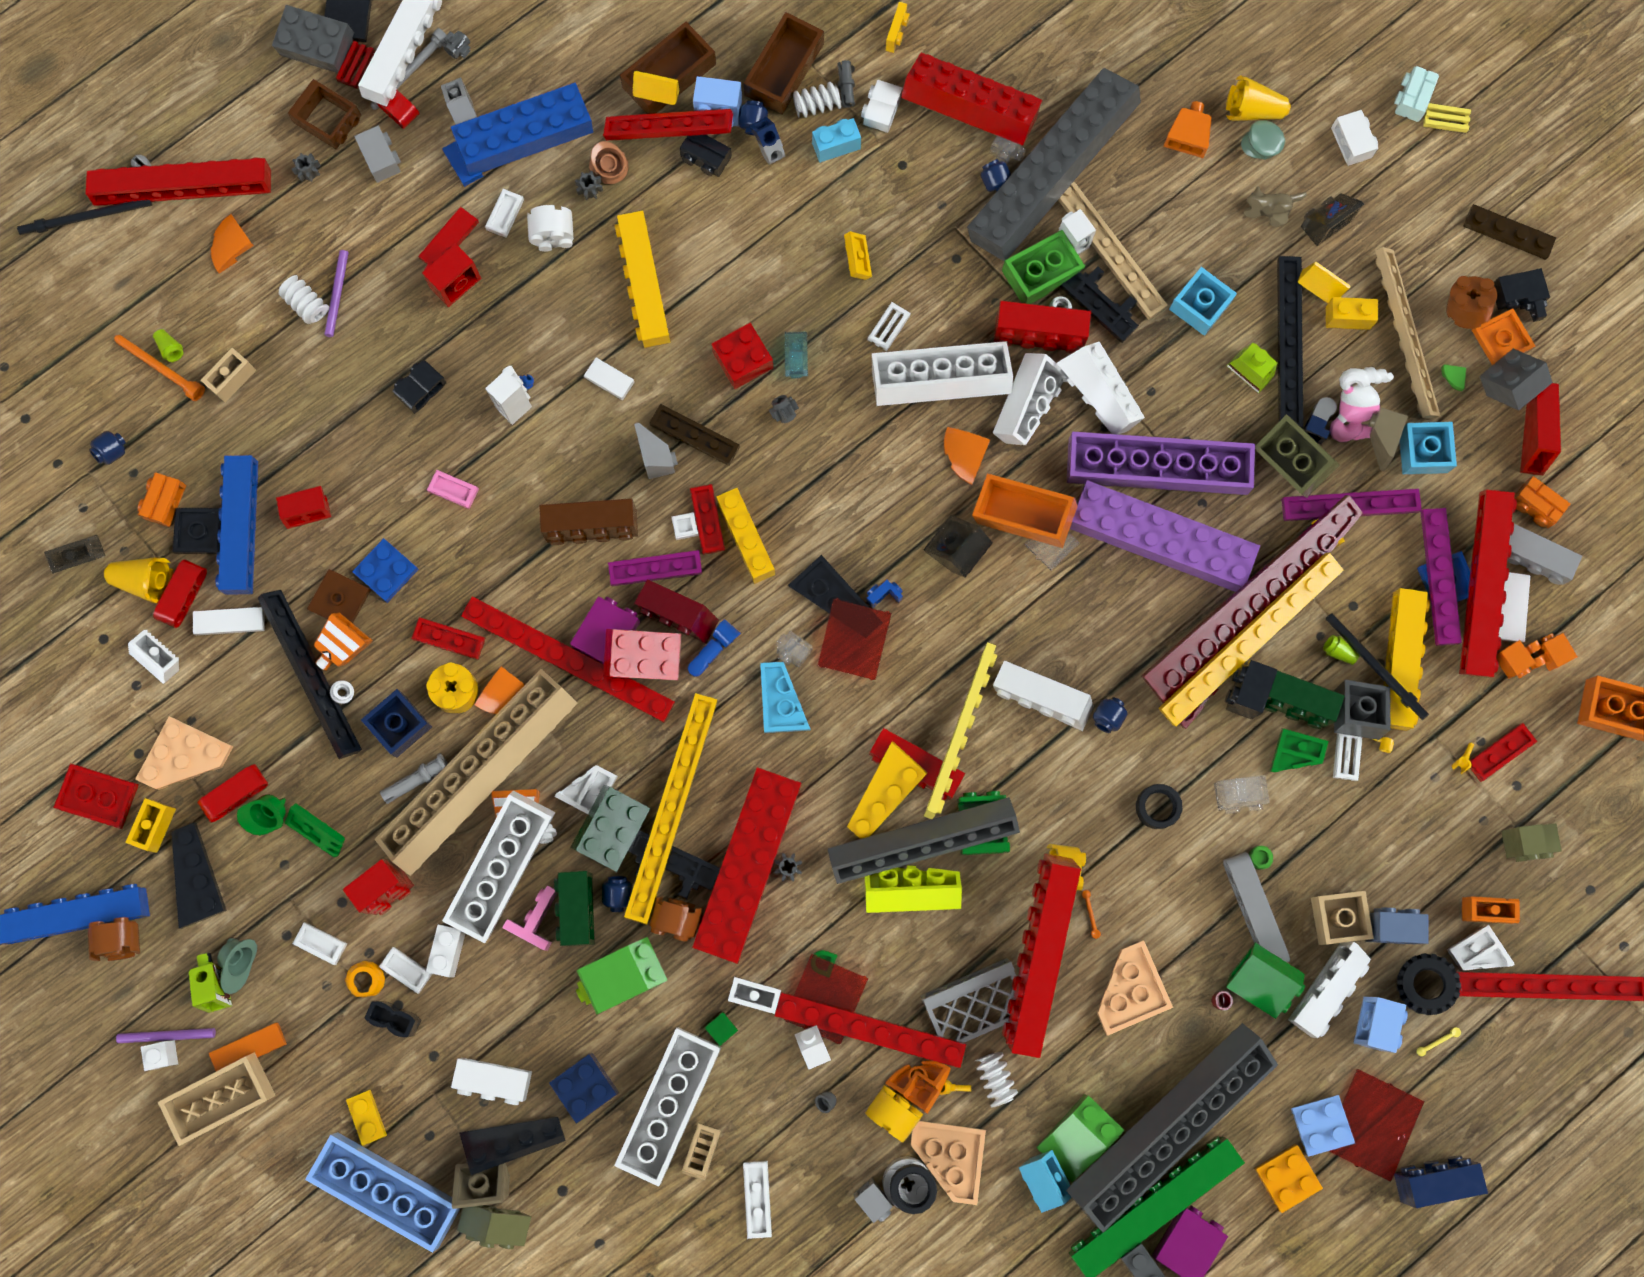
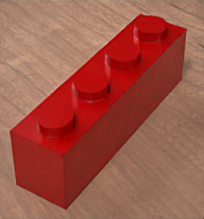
M883 728L869 753L872 756L871 760L880 765L893 741L927 772L925 777L916 786L921 789L928 787L933 790L943 761ZM959 769L951 771L949 778L953 779L948 793H943L942 800L945 801L946 798L952 799L966 773Z

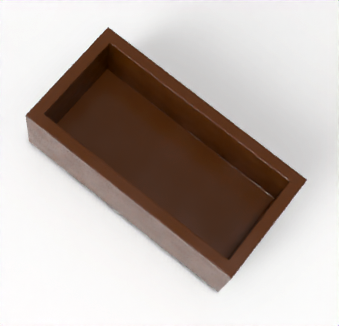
M785 12L743 83L744 96L761 102L764 106L783 115L793 98V92L799 88L824 45V31Z
M686 21L620 74L622 88L646 114H656L667 104L634 97V71L678 80L680 95L696 81L697 76L702 77L716 65L715 51Z
M632 498L539 505L541 533L546 542L551 545H563L566 541L583 544L587 543V540L594 539L597 542H608L610 538H619V540L627 541L638 536L637 510Z

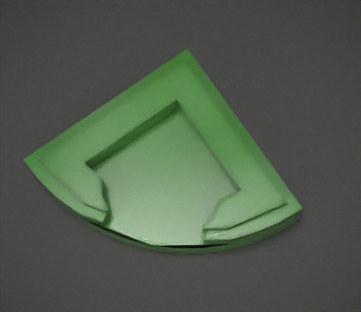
M1444 364L1441 367L1442 376L1452 385L1453 389L1463 391L1466 368Z

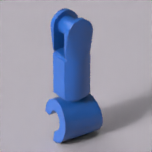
M724 619L720 622L713 633V638L716 640L711 639L700 651L699 655L688 665L689 673L695 677L700 676L709 664L724 650L722 646L727 648L741 633L727 620Z

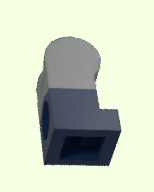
M768 117L750 125L761 153L769 165L785 157L783 145L775 124Z
M1328 397L1320 399L1313 407L1303 429L1320 445L1327 439L1330 431L1324 428L1328 419L1337 409L1335 401Z

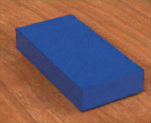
M456 142L442 148L464 187L483 177L482 172L469 176Z

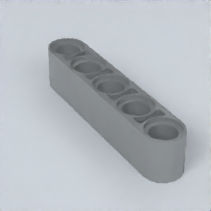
M1243 852L1224 859L1223 865L1253 942H1256L1285 962H1290L1289 953L1249 854Z

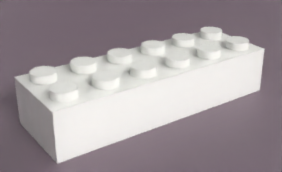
M1007 341L872 353V375L877 406L1012 394L1013 372Z
M513 790L508 795L442 921L486 943L556 812Z
M679 1027L676 1028L614 1166L656 1186H660L722 1047Z

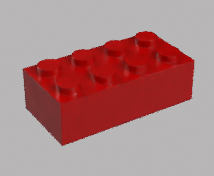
M1000 301L996 316L994 342L1007 341V346L1016 344L1027 349L1042 347L1046 351L1059 349L1072 354L1084 347L1088 340L1091 311Z

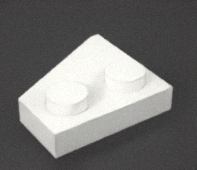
M595 765L582 777L577 778L568 787L556 793L555 797L588 814L603 785L612 787L618 776Z
M1489 925L1481 927L1447 949L1459 970L1515 965Z

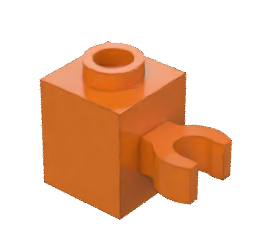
M1551 633L1540 639L1542 648L1537 651L1539 656L1534 658L1536 664L1532 665L1531 669L1533 670L1545 664L1547 669L1551 671L1578 657L1564 633L1557 636Z
M1518 640L1499 651L1496 660L1499 661V666L1508 679L1514 676L1520 679L1531 672L1529 667L1536 664L1531 654L1541 649L1542 646L1537 640L1526 646Z

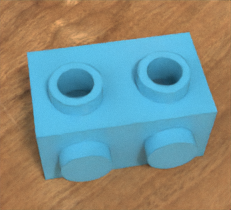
M854 118L849 120L842 119L834 125L828 127L821 126L812 132V144L819 163L861 149V135Z
M1052 1150L1028 1159L1019 1167L1022 1178L1027 1183L1041 1213L1062 1206L1072 1198L1066 1191L1070 1184Z

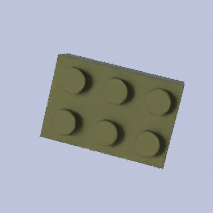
M1287 414L1255 446V450L1306 498L1340 466L1334 458Z

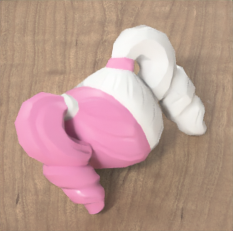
M1365 367L1364 369L1350 368L1342 373L1339 378L1340 386L1343 389L1340 395L1339 415L1331 422L1329 430L1334 440L1347 442L1352 439L1370 438L1369 435L1372 427H1368V425L1362 424V422L1370 420L1372 414H1377L1380 409L1379 395L1370 383L1390 382L1394 378L1391 372L1387 373L1385 369L1376 370L1373 367Z

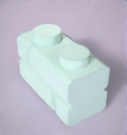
M1418 66L1414 67L1410 73L1406 72L1401 83L1404 86L1403 92L1399 91L1394 101V104L1397 105L1395 114L1408 117V119L1416 122L1420 121L1426 112L1439 75Z

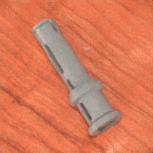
M439 753L434 760L427 764H420L418 770L381 790L380 794L386 804H389L425 782L430 783L448 762Z

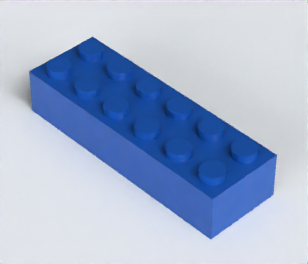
M575 82L451 126V130L469 176L591 134L593 133V126Z

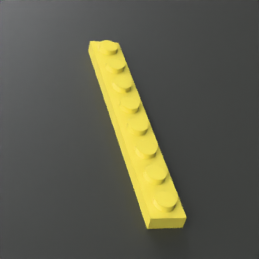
M987 642L924 817L933 819L936 813L941 814L945 803L942 800L943 793H948L953 779L949 778L952 770L956 771L960 762V758L957 757L959 749H964L968 739L964 734L967 728L971 729L975 720V716L972 715L974 707L978 709L983 697L979 692L981 687L986 688L990 677L989 674H986L988 667L993 668L997 658V654H994L996 645Z

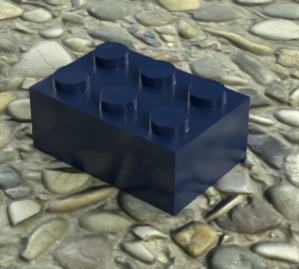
M1459 1155L1448 1157V1162L1439 1163L1438 1160L1425 1162V1167L1416 1168L1415 1165L1401 1167V1172L1394 1173L1400 1202L1414 1208H1421L1488 1194L1481 1163L1471 1161V1158H1463Z

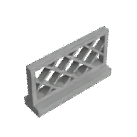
M1008 958L921 995L936 1034L943 1037L948 1026L958 1030L955 1040L964 1043L999 1028L1005 1022H1008L1009 1016L1005 1017V1014L1007 1013L1008 1002L1014 997L1015 991L1011 988L1009 993L998 987L1001 979L1011 976L1013 981L1014 976H1016L1012 962ZM983 987L993 989L988 1002L976 998L979 989ZM997 991L1008 996L1004 1008L992 1004ZM962 996L971 999L966 1012L955 1008L957 999ZM975 1001L987 1005L982 1018L970 1014ZM939 1006L949 1008L945 1021L935 1018L932 1009ZM990 1007L1002 1011L999 1020L994 1023L985 1020ZM953 1010L965 1015L960 1028L948 1023ZM968 1017L980 1021L976 1031L969 1032L964 1030ZM938 1023L943 1024L941 1030Z

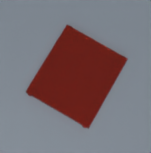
M833 599L817 666L876 680L892 613Z
M811 953L794 995L855 1012L868 978ZM784 1019L787 1023H792L803 1029L811 1028V1026ZM819 1029L822 1037L841 1045L844 1038L843 1035Z

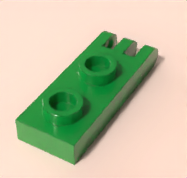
M295 803L291 806L285 824L332 857H338L345 837Z

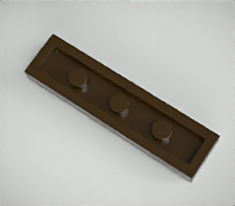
M1475 204L1471 206L1463 225L1465 228L1544 260L1550 256L1557 238Z
M662 404L659 405L649 422L650 426L730 466L740 448V444Z

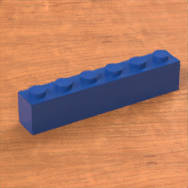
M252 455L224 456V463L221 464L223 485L220 486L222 507L219 508L218 512L221 529L218 530L217 534L220 552H217L216 556L219 574L216 575L215 583L218 590L225 595L253 594L258 461Z
M137 884L122 886L121 891L114 892V889H105L98 891L99 895L90 897V893L76 895L75 900L67 901L66 898L51 900V905L43 906V903L27 905L28 909L19 911V908L5 909L4 914L0 915V944L10 945L89 929V923L103 921L106 924L113 923V919L128 917L129 920L149 917L146 888L137 887Z

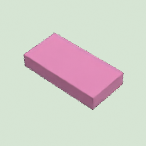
M436 470L427 488L428 492L467 509H470L479 490L478 487L439 470Z

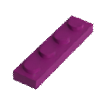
M699 550L608 562L610 584L612 587L646 582L647 579L657 581L702 574Z

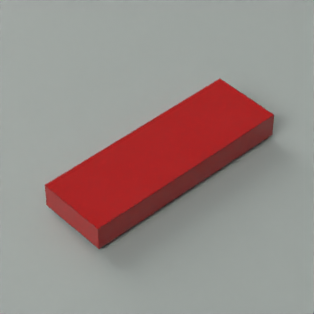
M460 207L420 253L419 259L429 264L432 261L435 262L447 247H452L455 243L459 246L479 223L478 219Z
M712 484L690 488L703 555L725 551Z
M419 617L411 639L479 660L486 638Z
M1521 723L1470 760V769L1478 780L1482 782L1538 741L1525 724Z

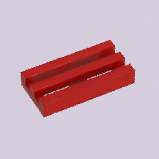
M353 41L336 76L337 82L358 89V84L374 56V48H367L366 45H359L358 42ZM366 53V55H365V57H364V59H363V61H362V63H361V65H360V67H359V69H358V71H357V74H356V76H355V78H354V80H353V82H352V81H351V78H352L354 72L357 70V68H358V66H359V62H360V60H361L363 54Z

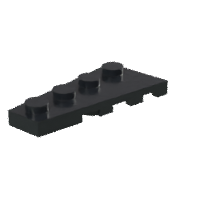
M822 555L788 584L790 588L865 638L883 624Z
M191 823L171 831L179 929L227 911L197 823Z
M558 1117L459 1132L471 1175L566 1141Z

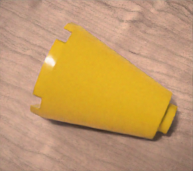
M1238 76L1235 79L1239 80L1237 85H1232L1226 102V110L1230 111V116L1226 115L1229 120H1281L1290 112L1291 104L1287 97L1246 76Z
M163 557L111 562L104 570V578L109 585L151 603H158L174 571L167 564L170 563L169 560Z

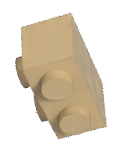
M231 348L200 381L226 403L257 370L236 350Z

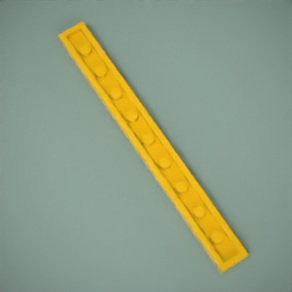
M1325 553L1158 709L1173 726L1181 723L1242 664L1344 571L1330 553Z
M695 693L624 915L626 919L648 925L716 709L717 699Z

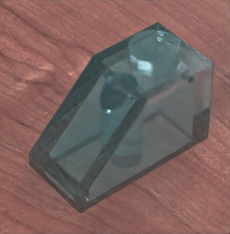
M785 332V377L801 378L808 376L807 332Z

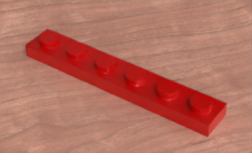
M731 109L610 116L606 117L603 137L606 141L731 133L733 112Z

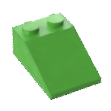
M1061 230L1006 259L1002 272L1021 303L1032 304L1085 268V265L1064 231Z
M648 937L576 970L596 1015L668 981Z
M1084 1094L1036 1148L1041 1153L1052 1150L1065 1176L1073 1182L1108 1150L1125 1130L1090 1096Z

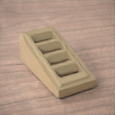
M698 1123L682 1168L683 1174L700 1180H706L721 1133L720 1130ZM700 1133L713 1137L712 1142L699 1138ZM697 1143L710 1147L709 1151L696 1147ZM694 1153L707 1157L706 1161L693 1157ZM694 1163L703 1166V1170L692 1168L690 1164Z

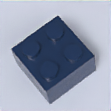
M398 689L361 719L384 748L396 758L432 728L431 724Z
M593 1053L588 1054L549 1082L576 1124L619 1094V1091Z

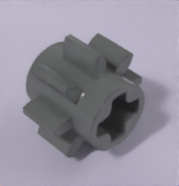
M450 31L444 38V43L446 44L444 50L454 59H457L459 56L465 58L471 48L469 46V38L460 31H457L455 34Z
M300 153L299 157L292 160L296 166L292 168V171L295 175H298L300 181L306 179L312 182L316 175L320 176L317 168L321 165L311 153L308 156Z
M593 171L585 174L581 172L580 180H575L576 186H578L576 189L577 194H583L585 200L593 197L597 199L598 191H603L602 185H600L602 182L601 177L597 176L595 178Z
M781 395L772 401L773 408L769 409L777 422L788 423L796 417L795 410L799 409L791 396L787 398L786 395Z
M782 853L783 860L781 862L775 860V863L779 865V869L774 872L775 874L782 873V881L786 877H790L794 882L793 875L795 873L802 874L797 869V866L801 865L802 861L795 862L794 853L791 855V858H786V855ZM786 861L795 865L790 874L787 871H782Z

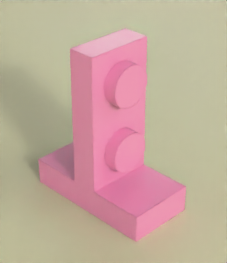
M547 886L539 891L535 899L538 902L534 910L530 909L524 919L525 927L507 919L502 928L540 949L548 951L552 942L539 936L536 932L557 895L554 888Z

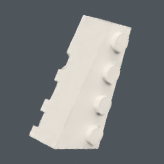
M1007 661L1003 662L993 684L997 695L1006 700L1014 699L1023 707L1033 708L1045 716L1053 717L1081 731L1084 730L1094 707L1089 694Z

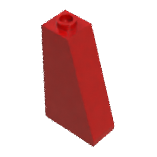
M1557 383L1550 384L1526 404L1521 473L1543 476L1561 453L1559 384Z

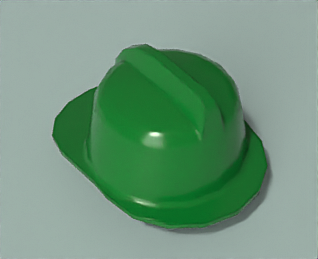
M265 794L240 807L237 812V821L244 830L253 835L261 836L277 830L283 826V819L286 814L284 806L286 799H278L273 795Z

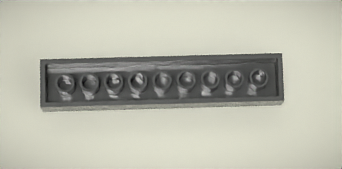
M1103 68L967 226L971 242L1002 261L1008 259L1141 103L1139 86Z
M1242 1023L1066 1190L1102 1233L1278 1066L1263 1040Z

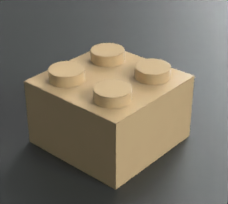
M1366 891L1311 898L1318 945L1374 939Z

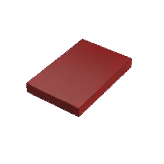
M70 763L53 808L123 829L139 784Z

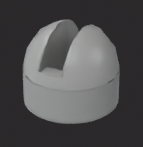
M135 155L131 159V167H141L137 163L138 161H141L144 165L151 166L149 160L143 155Z

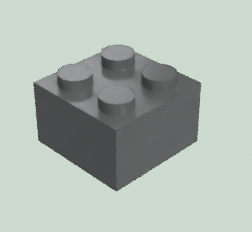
M1514 348L1480 375L1486 396L1518 411L1553 383L1546 362Z
M1344 680L1334 690V692L1345 695L1337 721L1334 723V733L1379 740L1391 730L1390 687Z

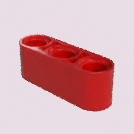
M397 89L395 97L392 100L390 99L387 107L377 103L379 108L403 129L420 114L417 108Z
M186 559L182 560L154 610L153 618L173 628H178L182 624L206 578L207 569Z
M253 764L203 796L197 803L209 822L212 823L223 818L251 799L269 784L257 765Z

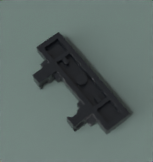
M1098 266L1090 274L1079 272L1060 285L1086 311H1091V316L1121 343L1138 328L1139 325L1131 319L1133 314L1130 313L1136 306L1137 301L1131 296L1121 306L1111 301L1098 289L1099 286L1096 284L1104 275V271Z
M640 830L628 850L629 853L637 856L635 862L639 863V866L635 873L636 876L638 875L650 837L649 834ZM672 846L665 870L680 876L679 880L683 884L678 896L686 900L691 890L697 891L699 886L712 891L721 869Z

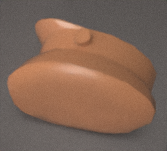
M607 141L598 142L592 148L589 169L593 171L595 178L600 176L601 183L616 184L622 181L629 169L625 153L616 145Z

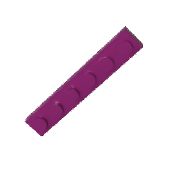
M1419 489L1309 495L1307 498L1304 496H1292L1281 499L1284 521L1319 519L1345 495H1350L1363 512L1361 516L1408 514L1422 511Z
M1446 508L1423 509L1420 513L1436 646L1459 645L1462 643Z

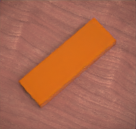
M277 1022L209 1053L215 1071H218L254 1052L257 1058L287 1045Z

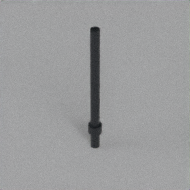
M150 200L124 202L48 220L44 218L34 220V223L17 226V230L20 235L36 231L42 233L47 232L50 228L153 206Z
M1333 613L1326 617L1325 620L1401 698L1400 702L1406 708L1410 707L1421 720L1429 716V713L1417 702L1418 698L1412 692L1408 693Z

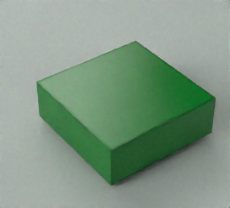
M724 1012L705 1027L719 1046L738 1031Z

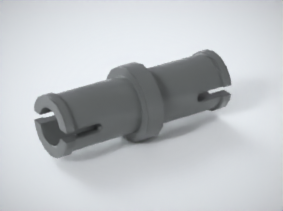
M844 60L837 63L839 73L837 84L841 93V106L850 108L855 106L853 92L855 81L852 79L851 62Z

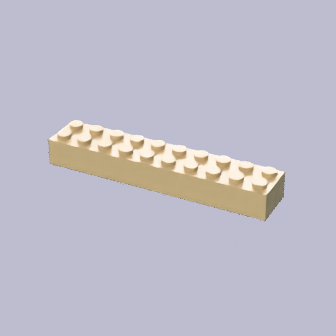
M540 669L374 840L394 864L411 876L455 832L456 828L489 797L490 793L522 763L523 759L555 729L556 725L578 703L548 674Z

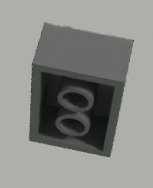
M286 5L272 46L280 56L338 73L353 42L354 32L347 23Z

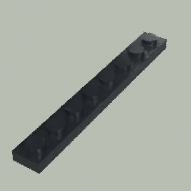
M1279 256L1277 259L1278 418L1280 421L1287 414L1303 429L1302 285L1298 283L1302 272V257Z
M282 590L261 594L258 600L338 759L358 754L362 748L339 703L332 700L330 696L331 687L322 669L315 663L317 660Z

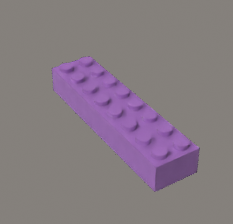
M1072 432L1068 439L1067 483L1085 484L1088 480L1104 486L1248 495L1254 488L1255 444Z
M1088 480L1081 491L1077 502L1078 507L1070 527L1071 530L1234 592L1247 583L1260 545Z

